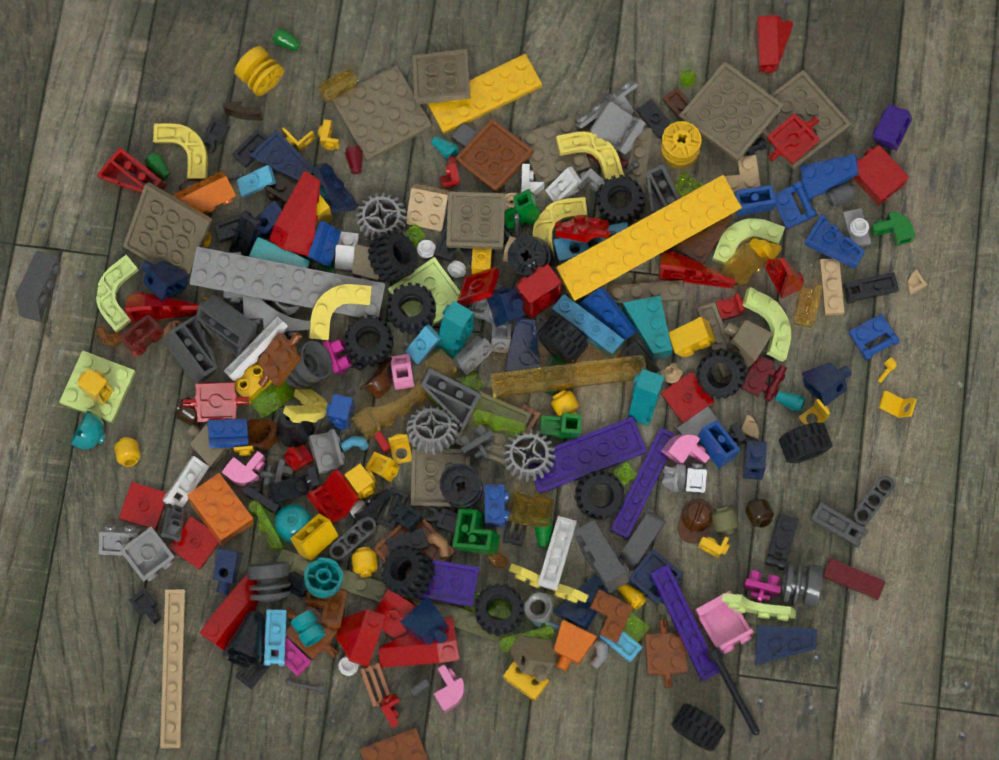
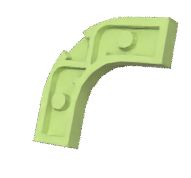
M757 218L738 221L731 225L721 236L712 261L730 267L739 245L745 240L753 238L764 239L779 245L785 227Z
M127 255L106 270L98 283L96 296L97 305L102 316L116 333L132 322L117 302L119 287L139 271Z
M749 287L746 290L742 306L760 314L768 322L773 334L770 337L766 354L783 362L787 358L791 342V327L788 317L777 301Z
M723 593L722 602L728 605V608L734 609L733 612L736 613L748 612L758 614V618L770 619V616H773L782 621H789V618L796 617V610L789 606L761 604L737 594Z

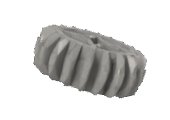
M383 192L381 197H378V194L375 193V198L372 199L368 195V202L362 201L363 206L358 207L359 213L356 214V217L359 219L357 220V225L360 226V232H365V237L371 235V240L391 231L397 230L402 232L400 228L406 227L404 222L407 221V217L404 215L407 212L406 209H403L404 204L399 203L398 197L393 199L391 193L386 197ZM382 205L389 206L394 210H386L382 207ZM376 207V211L367 217L368 213ZM379 211H381V213H382V215H383V217H384V219H383V220H384V224L382 223V220H381L380 217H379V216H380V212H379ZM396 218L394 224L387 228V224ZM369 224L378 225L381 229H375Z
M430 405L429 409L423 406L422 411L416 409L415 415H411L410 420L407 422L406 429L408 440L412 443L413 448L417 447L419 452L424 449L425 454L432 451L433 455L438 450L442 453L443 448L449 450L450 445H454L459 431L457 422L445 409L441 410L439 405L436 409L432 405Z
M533 429L529 430V434L522 430V436L517 432L514 433L516 440L510 437L508 441L511 444H505L504 446L509 450L503 451V455L507 456V458L503 459V462L510 463L506 466V469H513L511 472L512 476L519 473V480L522 479L523 475L526 476V482L529 481V476H532L533 481H536L537 474L540 478H543L544 474L542 471L549 473L550 470L547 466L553 467L554 465L550 461L555 459V455L550 454L555 451L554 447H549L552 441L544 442L547 439V435H543L540 438V431L533 435ZM532 441L528 447H517L522 442ZM537 444L543 448L545 458L535 451ZM532 449L533 458H531L530 456V459H528L526 462L525 453L528 454V452H530ZM513 452L523 459L521 467L514 461ZM531 463H541L539 467L527 470Z

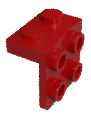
M338 469L332 471L324 485L309 492L307 498L322 516L330 519L332 524L346 518L359 500L357 492L350 486L345 476Z

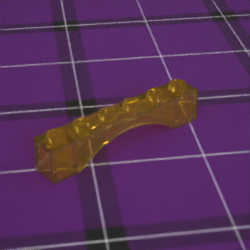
M443 349L426 361L424 369L425 372L427 366H430L452 378L457 371L456 365ZM419 380L415 387L401 399L388 405L365 407L351 418L352 423L367 440L369 438L374 439L375 433L385 426H391L396 421L395 418L400 414L403 416L408 413L413 404L421 403L426 398L425 395L428 392L420 385Z

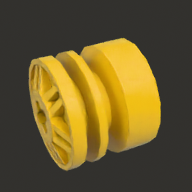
M257 46L248 51L239 60L234 73L243 83H248V88L256 96H262L277 85L284 74V68L275 59H271L270 54L262 46Z
M677 121L670 124L662 136L661 156L664 162L675 169H685L697 161L701 148V134L693 124L686 121Z

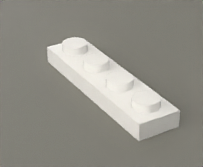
M277 316L224 372L233 381L242 377L245 370L258 360V356L265 351L278 332L284 334L288 326Z
M558 516L538 586L554 590L558 589L573 538V531L576 528V520Z

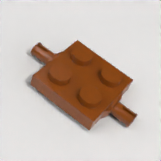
M278 332L257 360V363L264 372L263 377L258 381L260 386L265 387L268 381L271 380L275 386L280 387L302 357L297 352L296 344L302 336L298 332H295L290 340L283 333Z
M309 606L304 612L313 610L318 618L316 623L321 624L322 614L314 607ZM291 608L287 611V616L291 620L298 616ZM292 625L286 630V637L312 661L324 651H327L333 658L339 653L331 645L336 637L337 628L322 626L326 636L308 647H304L299 639L300 633H296Z
M660 620L659 633L644 635L647 675L664 676V688H673L672 676L688 672L686 649L678 633L668 632L667 620Z

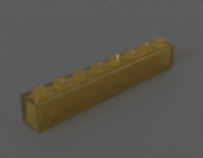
M638 355L490 374L493 398L634 381L637 373L640 374L642 369L646 370L645 356Z

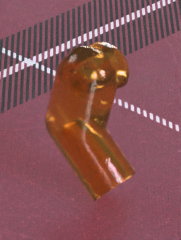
M103 326L95 330L104 345L117 346L122 342V336L119 333L108 334Z
M499 542L497 555L489 554V559L496 567L504 568L508 564V559L499 553Z

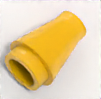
M627 583L617 589L625 601L633 606L635 610H638L646 601L644 593Z

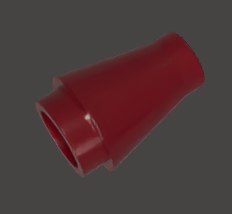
M360 146L345 148L346 152L344 154L351 174L362 173L363 150H361Z

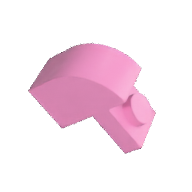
M409 354L392 356L391 367L395 390L414 387Z
M676 435L661 450L675 463H683L688 455L701 463H706L710 458L705 453V448L697 444L700 438L694 435Z
M257 451L245 466L233 457L223 469L222 474L237 486H252L260 480L255 473L263 469L266 459L264 455Z
M442 665L438 668V671L447 686L434 693V696L444 713H446L462 701L465 687L462 678L456 681L453 680L456 676L451 667L447 669L445 665Z

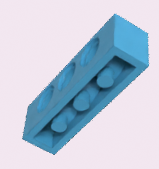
M623 222L611 225L606 230L610 231V237L628 228V224ZM596 237L586 243L564 238L554 239L553 246L558 265L590 249L588 246L590 243L599 244L606 240V238ZM573 247H577L580 249V251L578 253H572L570 249Z
M565 294L552 308V315L559 316L570 322L583 334L588 343L609 359L613 360L624 346L623 338Z

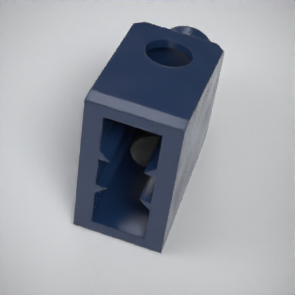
M275 200L256 217L262 223L257 230L255 242L258 237L262 238L265 236L270 239L274 224L283 210Z
M145 261L141 266V270L145 272L143 284L160 300L167 299L185 290L190 275L172 264L161 261L153 265L149 261Z
M500 287L494 290L492 297L487 298L496 327L513 322L524 316L523 301L519 298L516 289Z
M828 362L803 372L802 378L804 387L826 406L847 390L846 378L851 376L852 373L846 365L837 369L832 363Z
M745 442L743 479H763L766 467L767 442Z
M218 548L213 580H218L216 592L228 594L230 583L237 582L243 553ZM226 569L228 570L227 577L224 576V571Z
M428 596L400 621L409 634L426 645H430L435 640L441 644L448 637L445 631L449 626Z

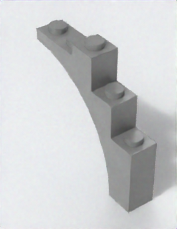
M241 252L232 253V254L242 255ZM224 292V299L229 304H239L240 301H243L244 316L257 325L263 322L264 329L278 316L288 326L285 329L284 335L292 337L295 332H298L299 334H307L309 336L310 321L291 318L277 312L260 298Z

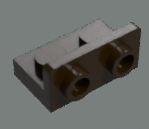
M278 174L275 178L276 183L271 186L266 185L264 189L267 198L271 201H278L284 208L296 185Z

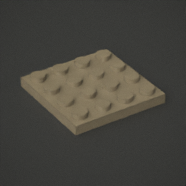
M724 62L681 112L678 119L693 124L699 130L701 136L738 163L783 109L784 105L728 63Z
M397 65L332 99L335 108L356 144L363 150V156L367 162L432 128V124L422 107L415 104L414 94Z
M802 70L771 94L784 107L763 131L762 135L766 139L770 133L794 113L805 122H808L813 116L819 119V123L813 126L812 130L820 138V142L793 165L782 157L794 171L849 129L851 123L806 72Z
M148 182L142 191L123 247L153 265L161 261L172 264L190 275L189 281L196 247L203 246L213 219Z

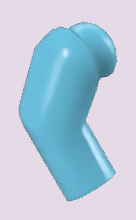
M351 436L340 443V447L344 452L353 446L359 447L361 451L368 449L369 444L365 437Z

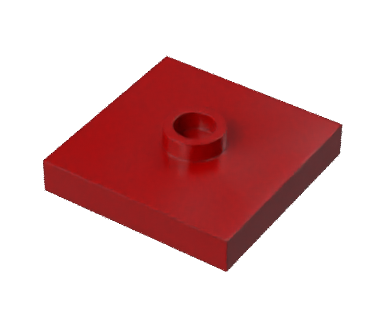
M497 267L465 277L457 303L465 306L492 297L500 273Z
M690 372L661 392V396L682 424L715 402L712 397L708 396V392L704 393L702 391L703 387L698 385L699 380L696 379L693 372Z
M131 482L119 519L157 530L166 505L162 501L166 492Z
M190 516L183 526L180 541L173 540L168 549L201 570L219 545V542L208 527Z
M387 590L374 611L386 615L381 630L395 639L407 634L408 632L400 621L417 605L409 599Z

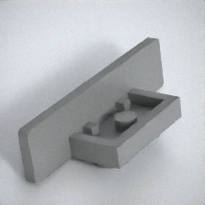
M627 81L620 86L621 89L616 93L612 92L607 95L603 103L594 105L591 108L592 111L587 115L579 116L575 123L576 128L581 129L592 120L596 121L608 102H613L627 113L632 114L634 110L625 96L638 86L637 82Z

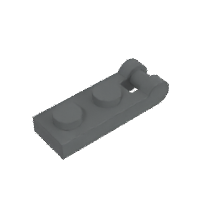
M823 503L819 504L811 518V521L856 548L860 546L861 538L868 532L866 528ZM851 529L856 532L854 536L848 534Z

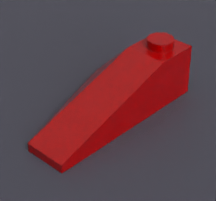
M307 171L303 172L274 224L269 241L283 250L306 256L309 255L316 234L315 223L318 221L316 207L319 203L320 179Z
M675 251L662 252L658 279L667 281L683 280V283L734 289V279L681 254H677Z
M774 258L765 261L764 268L781 299L802 289L804 282L802 274L797 272L795 267L785 258Z
M135 292L133 295L127 296L125 310L132 323L195 316L197 315L199 304L170 298L160 300L156 295Z
M248 573L200 631V634L221 650H224L248 612L255 611L258 605V600H250V594L256 593L258 590H249V586L258 584L257 580L248 579Z
M453 616L444 618L449 626L445 631L448 637L441 644L435 640L430 645H426L407 633L378 647L381 668L459 660Z

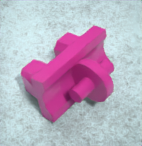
M341 339L324 341L323 345L331 356L332 370L335 374H346V369L351 367L353 363L347 355L340 357L339 352L346 349L344 341Z
M752 570L745 581L743 589L751 590L750 597L757 598V603H761L762 600L770 601L771 596H779L781 587H779L780 577L769 575L766 584L760 582L762 573Z

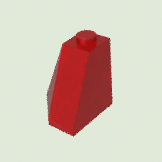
M778 15L758 16L754 32L759 72L770 74L778 70L792 32L793 21H782Z
M366 609L342 619L341 628H338L336 639L345 651L349 662L365 667L369 666L386 615Z

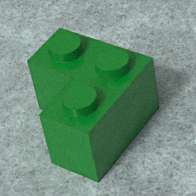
M459 508L453 541L454 548L460 552L497 555L500 536L492 530H483L484 514L478 510Z

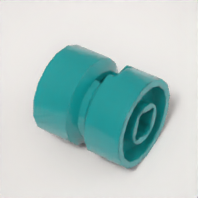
M313 610L303 612L290 622L295 632L300 633L299 639L304 647L311 646L326 636L322 625L316 623L318 618Z

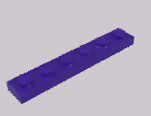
M660 428L624 501V505L621 507L610 529L611 532L623 538H629L668 459L661 450L676 434Z
M669 565L649 573L700 680L704 681L719 673L715 663L712 664L705 655L710 650Z

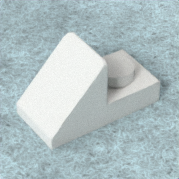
M522 164L521 192L530 189L537 196L544 189V182H533V170H530V164Z
M568 167L545 191L553 202L568 199L579 191L577 186L582 181L574 169Z
M341 232L338 245H336L335 269L352 271L356 244L358 245L359 240L358 233Z

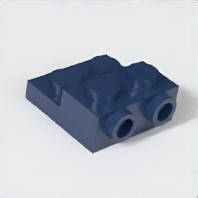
M652 549L628 579L658 606L660 602L663 605L664 603L649 573L669 565L678 586L683 582L681 579L683 573Z

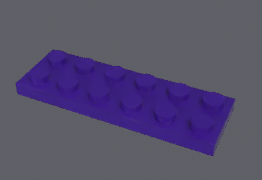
M633 417L554 446L555 451L550 453L555 455V459L550 460L554 463L553 467L547 466L550 470L549 473L542 471L544 474L543 478H540L537 474V480L534 481L538 494H542L581 479L585 474H589V472L602 471L646 454L647 450ZM544 451L538 452L541 457L545 458ZM531 463L528 466V469H535L539 467L541 463Z

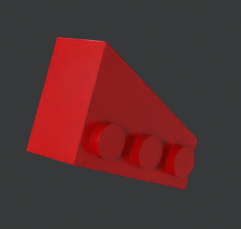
M121 147L117 149L96 175L102 181L142 194L144 186L148 182L162 190L167 186L166 183Z

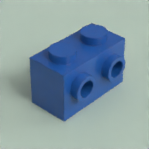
M762 185L751 189L744 188L734 192L742 207L736 211V216L774 210L776 202L772 185Z
M334 394L332 402H328L326 414H328L333 428L337 430L350 429L356 409L353 398Z
M718 420L703 427L697 436L700 438L699 444L705 448L706 453L718 469L732 462L740 451V448Z
M504 484L485 485L486 528L505 527V521H509V509H505V502H508V490L504 489Z

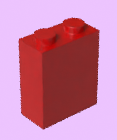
M878 145L875 148H869L861 160L857 158L859 174L854 176L853 179L880 206L907 184L909 176Z

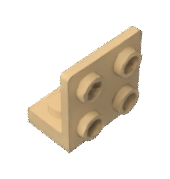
M415 183L411 188L406 224L442 231L448 195L451 190Z

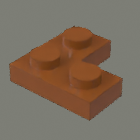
M339 590L338 593L329 598H318L307 592L305 606L324 608L321 625L341 628L348 591Z
M597 590L589 608L606 616L598 635L618 643L634 607L601 590Z

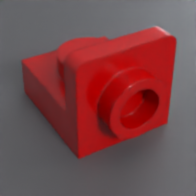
M455 156L447 157L448 164L445 165L447 175L439 177L441 187L450 188L460 184Z
M739 293L734 294V297L715 302L722 321L743 315L746 307L742 306L744 298H740Z
M304 444L297 448L294 446L290 447L284 455L287 464L291 466L294 472L314 461L313 456Z
M397 694L386 695L381 699L382 701L379 702V705L393 728L399 725L396 719L399 715L393 705L400 702Z

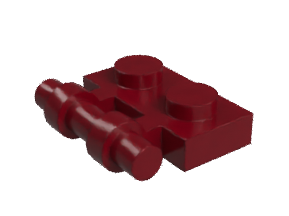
M759 355L753 363L741 390L756 397H759L761 391L766 393L764 399L771 402L778 393L777 388L780 382L786 376L787 367L780 365L778 371L772 369L775 362ZM768 376L774 378L770 386L765 384Z

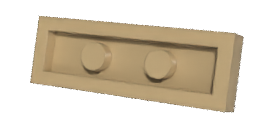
M820 259L824 316L844 315L840 262L835 259Z

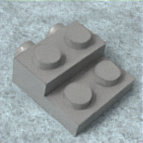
M149 527L119 550L143 581L147 579L149 582L158 576L157 571L160 568L167 569L174 563L172 559L175 558L152 527Z

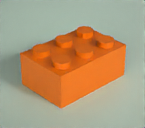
M220 171L172 196L201 213H209L214 211L216 206L221 203L225 205L232 202L233 197L236 195L227 176L223 171Z
M220 473L187 494L188 502L217 539L221 547L254 525L253 517Z

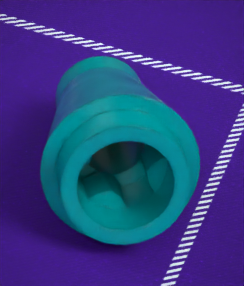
M435 136L431 142V145L446 160L447 157H456L459 153V148L455 143L439 136Z
M779 390L775 401L781 403L794 413H800L806 399L802 395Z

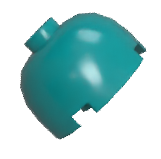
M87 410L82 418V422L76 429L71 445L79 449L90 450L97 443L102 444L106 433H103L104 423L101 418Z
M289 504L277 512L274 528L277 535L283 541L293 544L290 538L312 520V517L306 508L298 504Z
M318 558L317 561L310 562L304 571V584L308 592L318 598H329L338 593L343 584V571L338 566L339 564L330 558Z

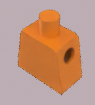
M563 620L553 651L554 654L560 656L556 667L566 671L570 662L579 665L593 646L597 636Z

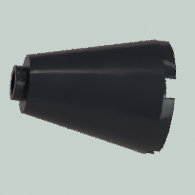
M283 412L276 422L278 439L287 447L294 446L297 448L303 444L305 445L308 437L313 435L314 427L312 422H292Z
M252 611L245 615L223 650V656L227 655L229 662L244 668H249L250 665H255L254 668L260 666L265 618L262 613Z

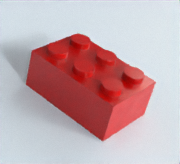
M548 264L544 267H538L534 270L533 275L523 277L518 281V285H516L519 298L523 301V311L530 320L561 298L562 282Z

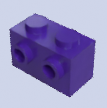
M888 105L887 109L882 112L879 125L873 131V138L876 144L897 151L913 119L910 112L893 105Z

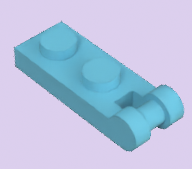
M267 610L265 666H271V664L285 666L287 610ZM272 650H279L278 656H272Z

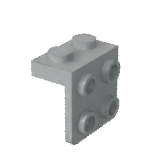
M608 102L593 124L590 132L596 134L597 138L608 141L617 152L626 155L632 149L633 142L637 136L643 132L645 122L633 117L615 103Z

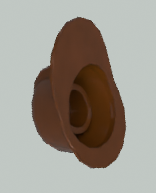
M392 357L384 361L359 390L365 388L377 399L387 393L392 386V377L387 369L392 361Z
M250 419L247 421L248 446L267 450L274 444H279L277 425L274 421Z
M696 498L690 500L684 506L677 529L679 536L685 542L699 543L703 537L707 536L712 523L711 515L713 513V508L709 502Z

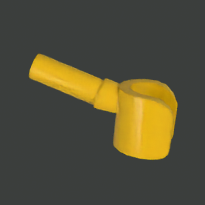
M892 357L884 363L887 369L877 380L879 383H882L885 377L896 368L897 362Z

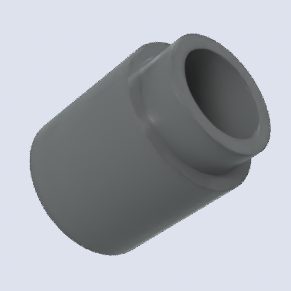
M847 182L830 189V192L826 193L828 202L832 207L854 200V195H856L854 186L852 184L849 185Z

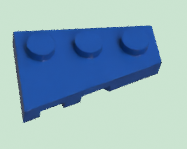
M852 154L802 165V182L805 186L803 189L809 202L814 197L828 192V189L837 184L840 185L858 175L857 156Z
M821 214L805 240L804 245L856 269L865 251L852 239L845 237L835 224L829 223L826 220L827 217Z
M603 286L578 304L623 338L624 341L637 332V329Z

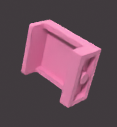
M721 595L697 608L695 614L714 647H720L721 651L726 654L735 648L733 645L741 642V644H744L751 640V635L754 631L752 628L750 629L741 613L733 612L734 609L728 608V605L722 602Z

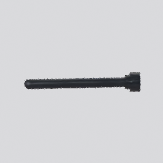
M720 647L705 653L707 659L712 664L715 663L752 734L755 736L759 735L760 730L722 661L723 653Z

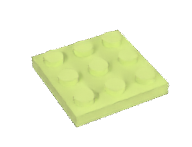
M435 257L420 266L411 275L404 277L388 288L389 293L394 294L393 290L395 288L399 290L401 284L408 286V282H412L414 286L416 283H419L420 287H423V285L427 287V291H431L436 305L435 320H432L433 324L431 327L442 321L444 316L442 313L448 304L451 305L453 301L457 302L460 290ZM408 301L403 304L401 309L407 316L413 317L422 311L423 305L418 301Z
M82 350L59 402L83 413L88 410L99 416L101 420L113 424L136 372L133 369ZM88 368L93 372L98 370L105 375L104 378L108 380V383L114 390L103 406L85 395L77 385L79 376L86 372Z

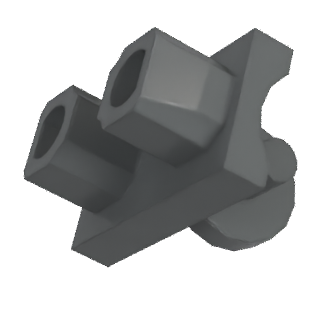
M484 425L474 430L478 436L476 440L472 441L468 434L459 438L461 450L465 458L471 454L475 458L481 455L485 459L489 458L487 452L492 449L489 443L493 442L495 438L491 430L488 431Z
M279 459V461L275 462L274 470L272 466H267L266 472H260V477L265 478L263 485L269 486L270 480L271 483L279 482L282 476L290 478L293 469L288 464H285V460Z
M173 505L172 509L166 508L161 537L172 538L177 542L180 541L185 517L183 507Z

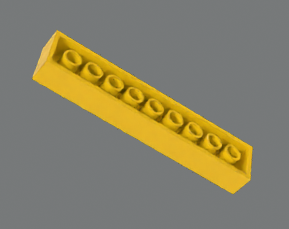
M722 175L559 265L555 270L571 299L576 301L738 211L742 207L726 178Z

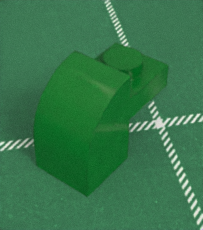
M530 189L513 196L515 206L505 211L506 227L509 230L515 228V213L519 214V225L527 223L530 226L534 224L540 216L536 196Z
M897 212L888 213L886 221L884 219L874 222L870 229L872 237L891 233L894 246L911 243L916 237L910 220Z
M562 413L561 417L541 415L540 436L547 435L548 437H558V439L578 438L581 434L582 415Z

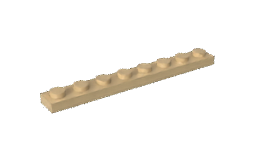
M165 590L161 749L181 748L186 590Z

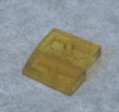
M515 491L508 520L527 526L548 527L551 521L554 500L538 493L532 498Z

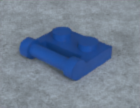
M802 181L774 194L775 206L787 230L818 215L809 202L803 189L805 186ZM797 192L806 211L803 215L800 214L792 194Z
M883 314L870 319L848 333L866 361L871 359L872 355L890 345L900 343L898 336L893 332ZM885 334L888 337L869 349L865 347V345Z

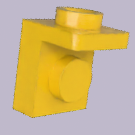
M753 238L749 243L757 257L763 260L776 258L782 250L780 245L770 243L764 239Z
M377 452L373 453L365 467L366 470L369 469L372 473L383 477L388 482L393 481L400 468L393 459Z
M703 537L698 548L719 559L720 555H725L730 547L727 544L729 538L725 537L721 546H719L715 539Z

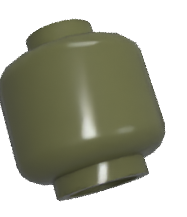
M729 505L715 508V512L711 515L714 530L722 532L723 535L734 533L733 529L739 525L735 509L730 508Z

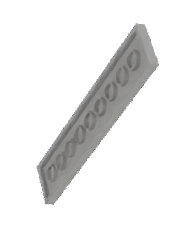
M196 247L189 285L312 309L317 300L333 287L344 284L372 286L370 305L343 304L336 308L333 313L358 318L360 316L368 318V315H372L374 319L376 316L379 317L385 283L202 247Z

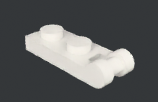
M191 456L162 501L166 504L170 503L171 505L183 507L188 500L187 494L196 488L209 466L195 456ZM176 493L181 495L179 500L174 497Z

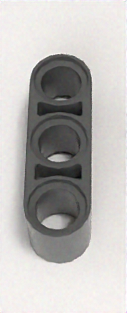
M882 476L877 480L853 513L852 521L862 527L869 523L894 488V481L891 477ZM880 483H887L889 490L881 489ZM871 497L875 498L878 505H871L868 499ZM857 513H864L867 520H859Z
M648 511L619 558L636 568L666 521Z
M365 517L359 520L329 548L332 560L337 563L346 561L356 552V549L361 548L377 533L375 520L372 517ZM366 523L373 524V528L370 531L363 530V526ZM351 536L359 538L355 544H350L348 540ZM340 548L344 550L342 556H334V551L336 549Z

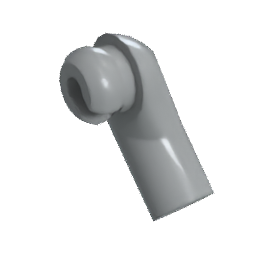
M597 639L594 642L597 656L590 664L595 669H598L609 656L608 644L602 639Z

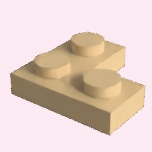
M756 155L743 156L738 161L739 175L724 176L733 193L739 189H751L760 186Z

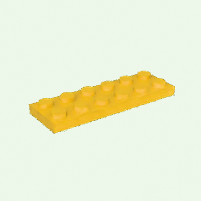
M523 54L470 80L471 99L430 103L427 105L444 135L460 127L462 123L467 124L541 88L542 83L526 54Z

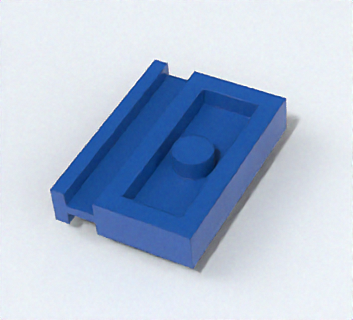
M320 221L308 257L324 266L330 267L341 231L328 225L326 222Z
M247 419L208 420L209 448L248 446Z

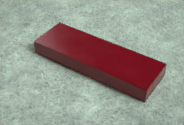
M834 559L829 560L823 578L876 600L879 599L886 582Z

